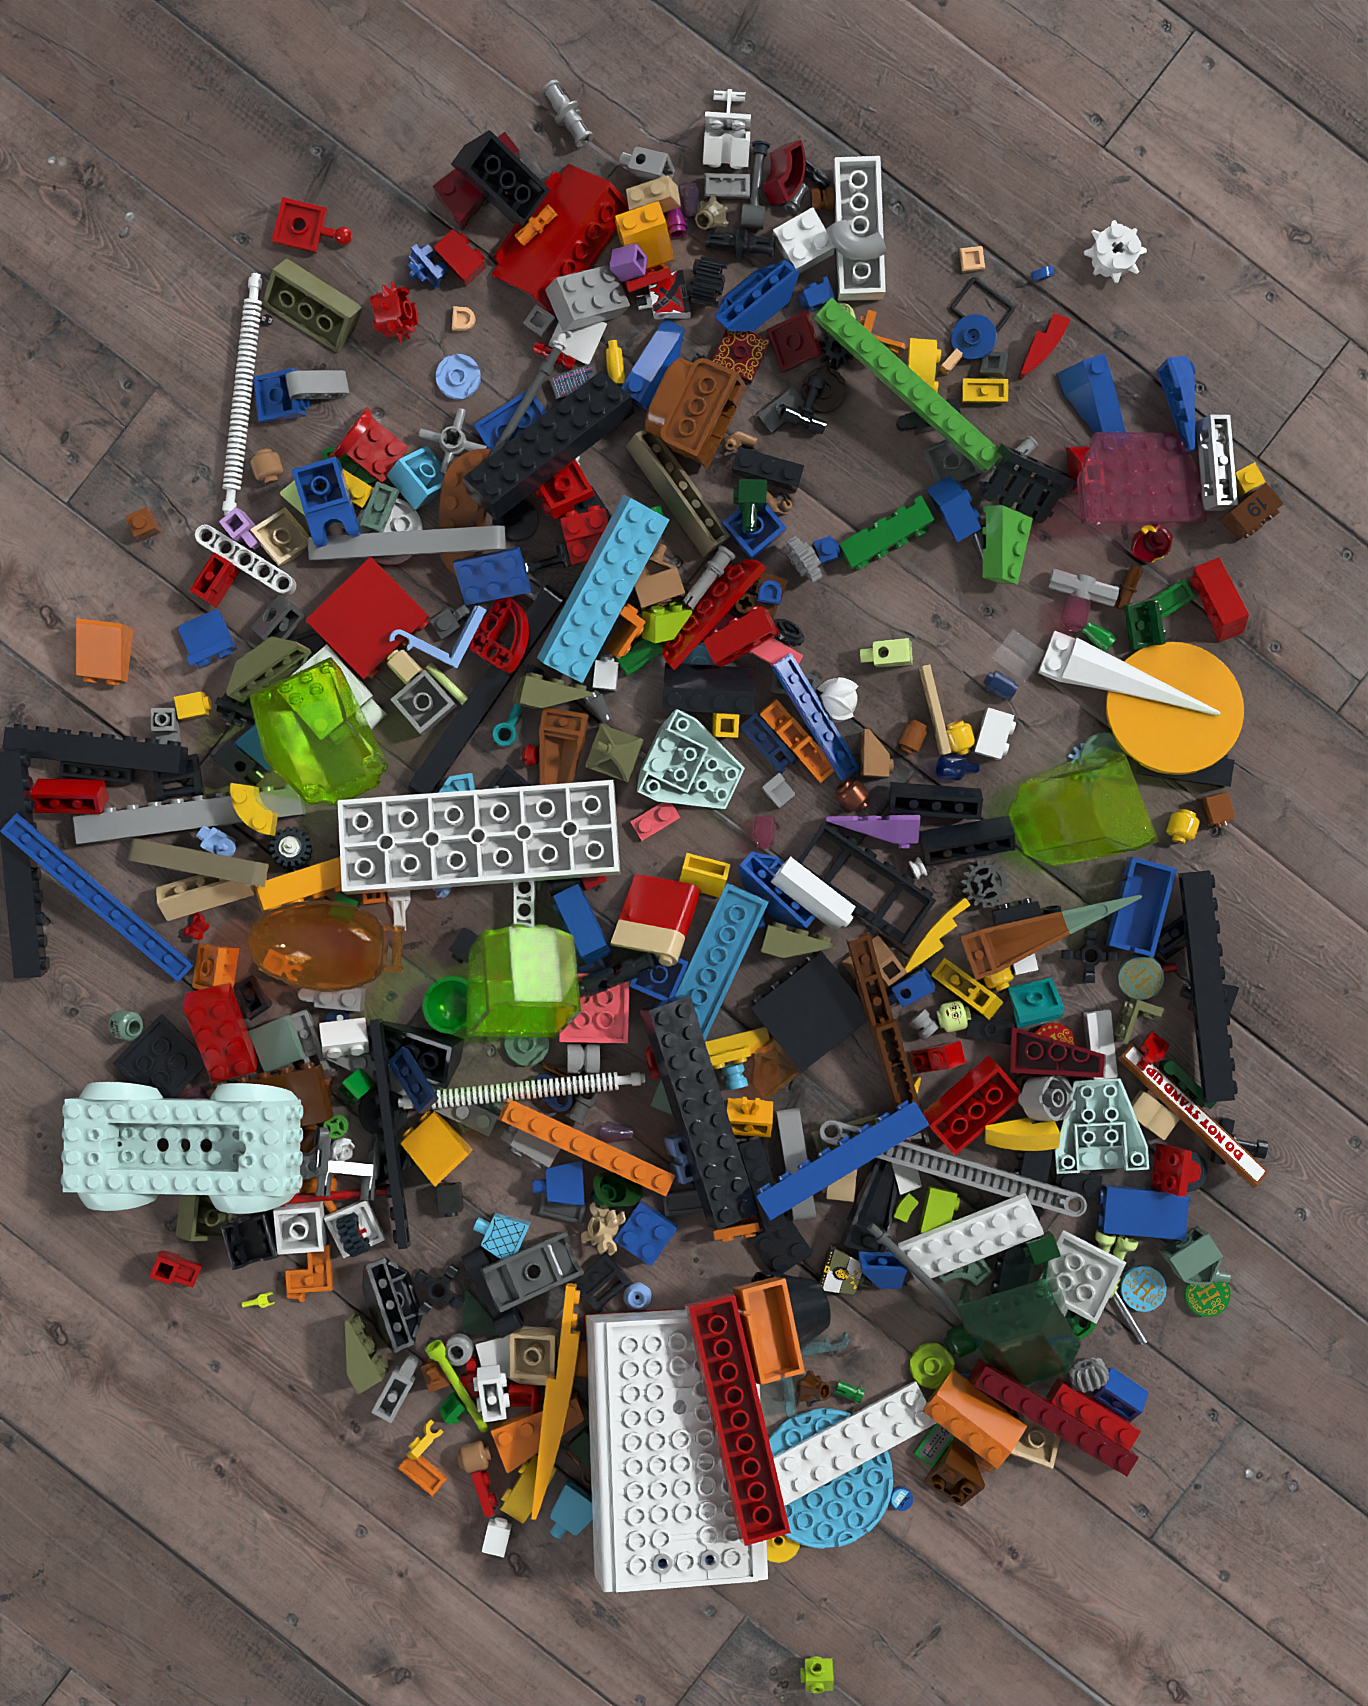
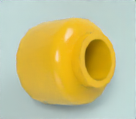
M963 720L946 725L951 752H957L958 756L969 753L970 747L976 742L971 725L964 723Z
M1179 809L1178 812L1171 814L1166 832L1172 837L1173 842L1185 844L1186 841H1193L1195 839L1200 821L1194 812Z
M1009 966L983 979L988 988H996L998 992L1010 987L1008 982L1014 979V974Z

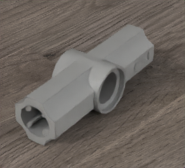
M1053 569L1047 587L1051 590L1069 594L1070 597L1079 601H1092L1109 607H1114L1119 594V588L1116 586L1098 582L1091 576L1083 574L1074 575L1057 569Z

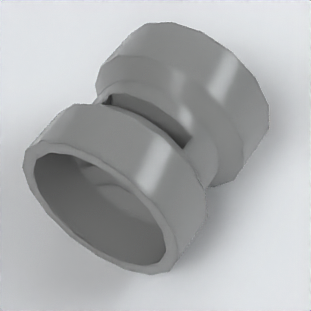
M925 1008L908 1022L913 1029L918 1031V1035L922 1040L928 1038L940 1026L935 1020L930 1019L929 1013Z

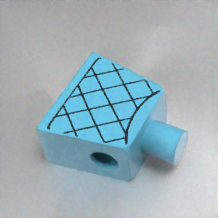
M495 1213L491 1222L478 1217L473 1230L485 1235L481 1246L503 1260L518 1253L531 1222Z

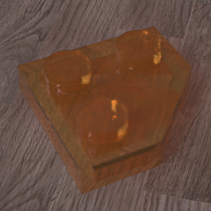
M774 1037L755 1051L751 1083L766 1101L801 1074V1071Z

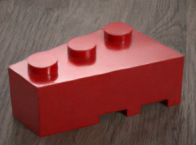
M1220 557L1194 567L1191 582L1199 593L1218 643L1244 633L1249 613Z

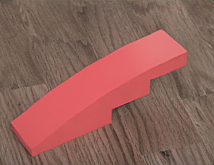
M726 613L717 623L714 630L723 629L728 626L727 623L736 617ZM774 638L748 652L770 665H773L789 653H792L799 665L804 656Z

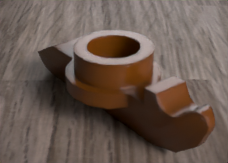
M543 1064L542 1069L554 1074V1077L558 1078L559 1082H561V1077H564L565 1082L567 1077H570V1080L573 1081V1076L567 1074L566 1067L556 1069L550 1065Z

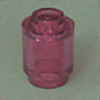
M756 816L752 832V844H756V848L770 849V845L775 844L776 823H774V817Z

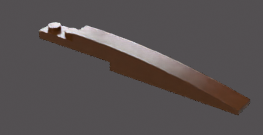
M866 932L849 938L846 941L857 977L855 980L895 1113L897 1112L896 1107L907 1100L909 1104L915 1101L921 1110L898 1024L892 1015L871 935ZM926 1128L905 1140L924 1147L931 1145Z

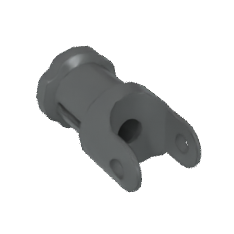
M579 1089L578 1094L574 1098L575 1103L570 1113L566 1114V1117L578 1124L584 1125L585 1122L583 1120L589 1108L593 1107L598 1098V1090L593 1099L588 1100L582 1097Z

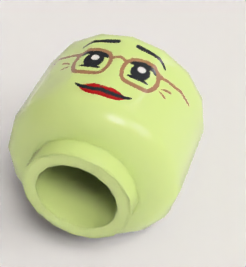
M959 1000L941 1004L940 1010L936 1011L940 1029L944 1028L948 1033L966 1029L968 1025L967 1020H971L969 1007H964L963 1003Z

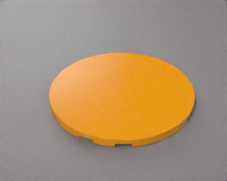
M1166 642L1164 645H1152L1140 649L1124 661L1221 713L1219 716H1214L1163 702L1107 691L1106 717L1108 725L1116 738L1115 741L1127 755L1129 754L1140 765L1150 770L1164 774L1185 775L1212 766L1227 754L1240 734L1244 719V703L1238 682L1221 660L1210 652L1191 644Z

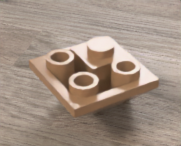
M877 935L872 939L884 986L887 988L907 972ZM850 955L842 961V964L853 979L856 980L857 977Z

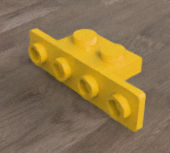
M766 1027L705 1042L713 1069L725 1067V1062L733 1061L734 1064L746 1062L747 1057L751 1056V1054L772 1048Z

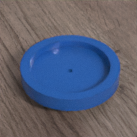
M967 315L960 319L953 328L951 334L952 346L954 350L957 348L963 353V359L969 361L981 360L987 357L995 348L997 342L996 328L991 320L983 315Z

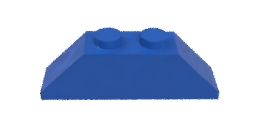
M787 260L757 269L723 297L718 313L715 316L716 320L728 331H755L789 303L799 276L798 270Z
M752 851L738 866L744 890L769 901L765 911L778 923L805 930L816 916L771 883L773 877L784 863L778 857L758 854Z

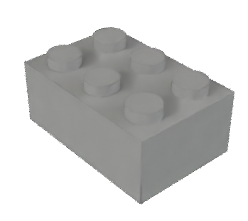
M609 265L557 277L545 289L562 331L618 318L630 307L620 280L612 273Z

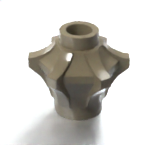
M711 196L706 203L700 202V211L695 218L699 228L703 230L710 229L716 232L720 226L727 227L729 224L726 220L727 206L719 204L715 196Z

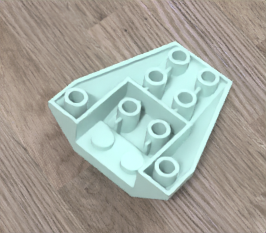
M675 709L659 728L640 768L637 792L658 802L726 809L745 768L696 718Z
M1121 1079L1074 1081L1072 1086L1073 1093H1070V1101H1073V1108L1069 1116L1063 1120L1060 1130L1059 1148L1055 1149L1056 1173H1080V1170L1124 1168L1126 1171L1148 1170V1146Z

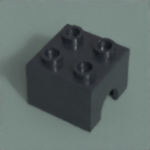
M271 1210L229 1220L220 1226L232 1270L244 1268L258 1261L272 1260L281 1255L277 1253L275 1224Z

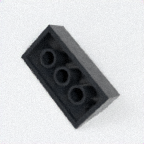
M490 130L465 144L451 163L510 222L523 227L550 191Z
M665 663L662 710L678 709L680 711L753 715L756 668L723 666L721 668L716 665L681 663L674 670L668 663Z

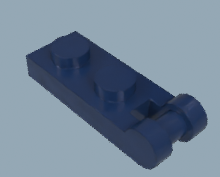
M757 712L739 726L742 732L778 773L782 774L785 771V767L797 761L793 753ZM781 751L784 757L778 762L774 756Z

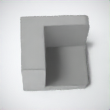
M780 773L761 788L778 809L795 796V792L784 781L785 779Z

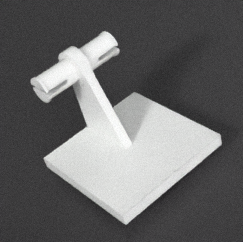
M728 89V91L714 90L713 100L727 101V113L705 112V129L750 132L751 114L730 113L731 101L745 102L746 92H732V89Z

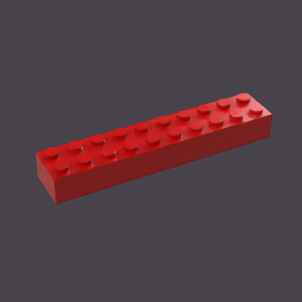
M731 1293L685 1304L739 1540L744 1546L789 1534L791 1533L736 1297Z

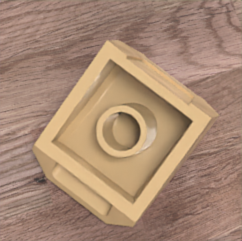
M524 1325L519 1330L510 1334V1379L519 1384L546 1386L548 1375H556L558 1330L553 1327Z

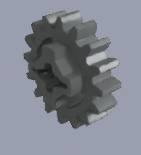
M985 859L984 864L980 860H976V867L969 864L970 872L962 873L966 876V880H961L960 883L966 884V888H963L961 891L968 892L969 895L966 899L971 900L973 898L974 906L981 902L982 908H986L987 903L991 907H995L996 900L1000 903L1003 902L1001 895L1009 894L1005 891V887H1010L1011 884L1006 883L1005 879H1008L1010 875H1003L1002 872L1005 870V867L1003 866L998 869L997 861L990 865L989 859ZM982 868H988L982 875L975 874L976 871ZM996 874L998 875V877H999V879H1000V885H998V884L996 883V880H995ZM988 878V883L991 885L983 890V884L980 882ZM971 882H973V883L975 884V887H976V892H975V894H974V892L972 891ZM989 892L996 893L991 898L983 899Z

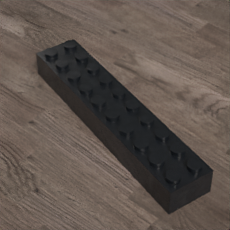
M678 995L641 1009L640 1013L708 1227L719 1230L758 1214L759 1212L691 996Z

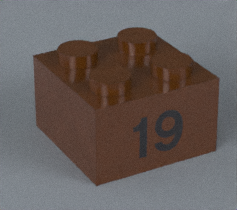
M1265 483L1219 520L1236 540L1241 537L1247 539L1263 527L1260 523L1264 525L1280 513L1278 508L1283 505V502Z

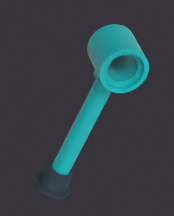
M527 664L528 669L526 673L528 674L535 673L540 675V673L544 672L534 665ZM514 704L506 723H500L494 728L493 738L499 746L509 748L517 742L518 735L514 726L523 706ZM503 730L511 731V737L507 741H501L499 738Z

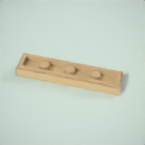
M924 665L919 671L939 754L943 756L950 754L951 749L931 665Z

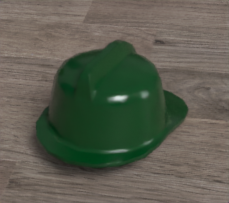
M599 1173L593 1180V1190L590 1194V1199H594L600 1207L605 1209L634 1206L642 1197V1188L640 1184L616 1173Z

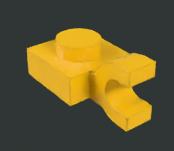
M432 1419L428 1420L424 1425L423 1431L425 1435L421 1438L417 1436L408 1445L410 1450L406 1455L412 1461L417 1459L433 1440L443 1433L441 1429L436 1431V1433L430 1431V1427L434 1423Z

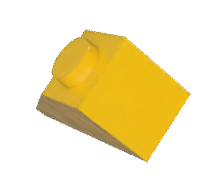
M946 958L942 960L931 974L933 978L988 1020L993 1017L1003 1004V1001L997 995Z

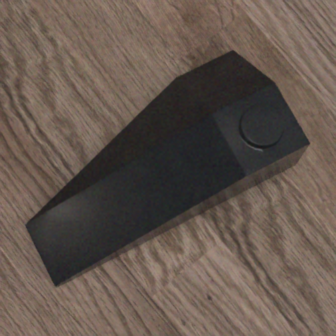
M383 1021L387 1055L394 1056L401 1047L408 1048L429 1083L446 1089L461 1061L464 1039L435 1030Z

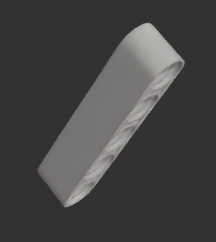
M799 1108L776 1111L786 1173L789 1171L791 1175L799 1171L798 1165L807 1161ZM813 1195L791 1208L794 1221L816 1218Z

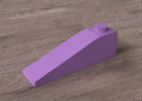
M920 815L825 817V822L892 844H899V848H912V844L918 843Z

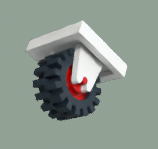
M366 1200L357 1201L324 1217L343 1258L348 1256L356 1257L369 1251L370 1246L385 1240L380 1224L369 1202Z

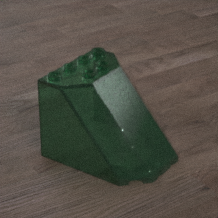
M1050 1261L1044 1262L1042 1279L974 1301L968 1285H963L957 1309L965 1330L990 1365L1025 1386L1068 1373L1081 1346V1342Z

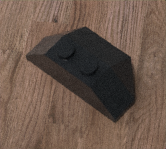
M386 1257L364 1265L362 1290L376 1332L392 1353L414 1345L423 1313L419 1311L420 1304L409 1271Z

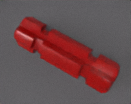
M536 341L533 346V352L540 356L543 355L546 359L553 347L549 345L547 347L541 341ZM561 352L555 363L558 365L562 364L564 368L572 370L576 362L575 358L569 355L565 356V353Z

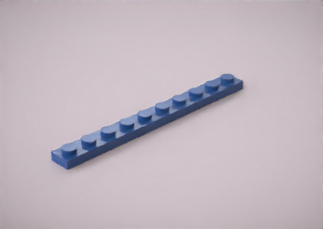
M18 813L0 830L1 833L177 982L194 966V963Z

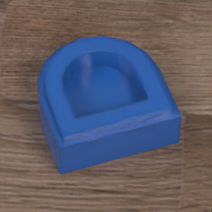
M773 580L765 581L760 586L757 602L780 606L781 586Z

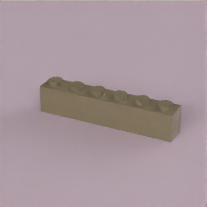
M646 429L636 433L625 446L701 555L705 557L715 551L719 545H722L730 537V534L664 441L648 434Z

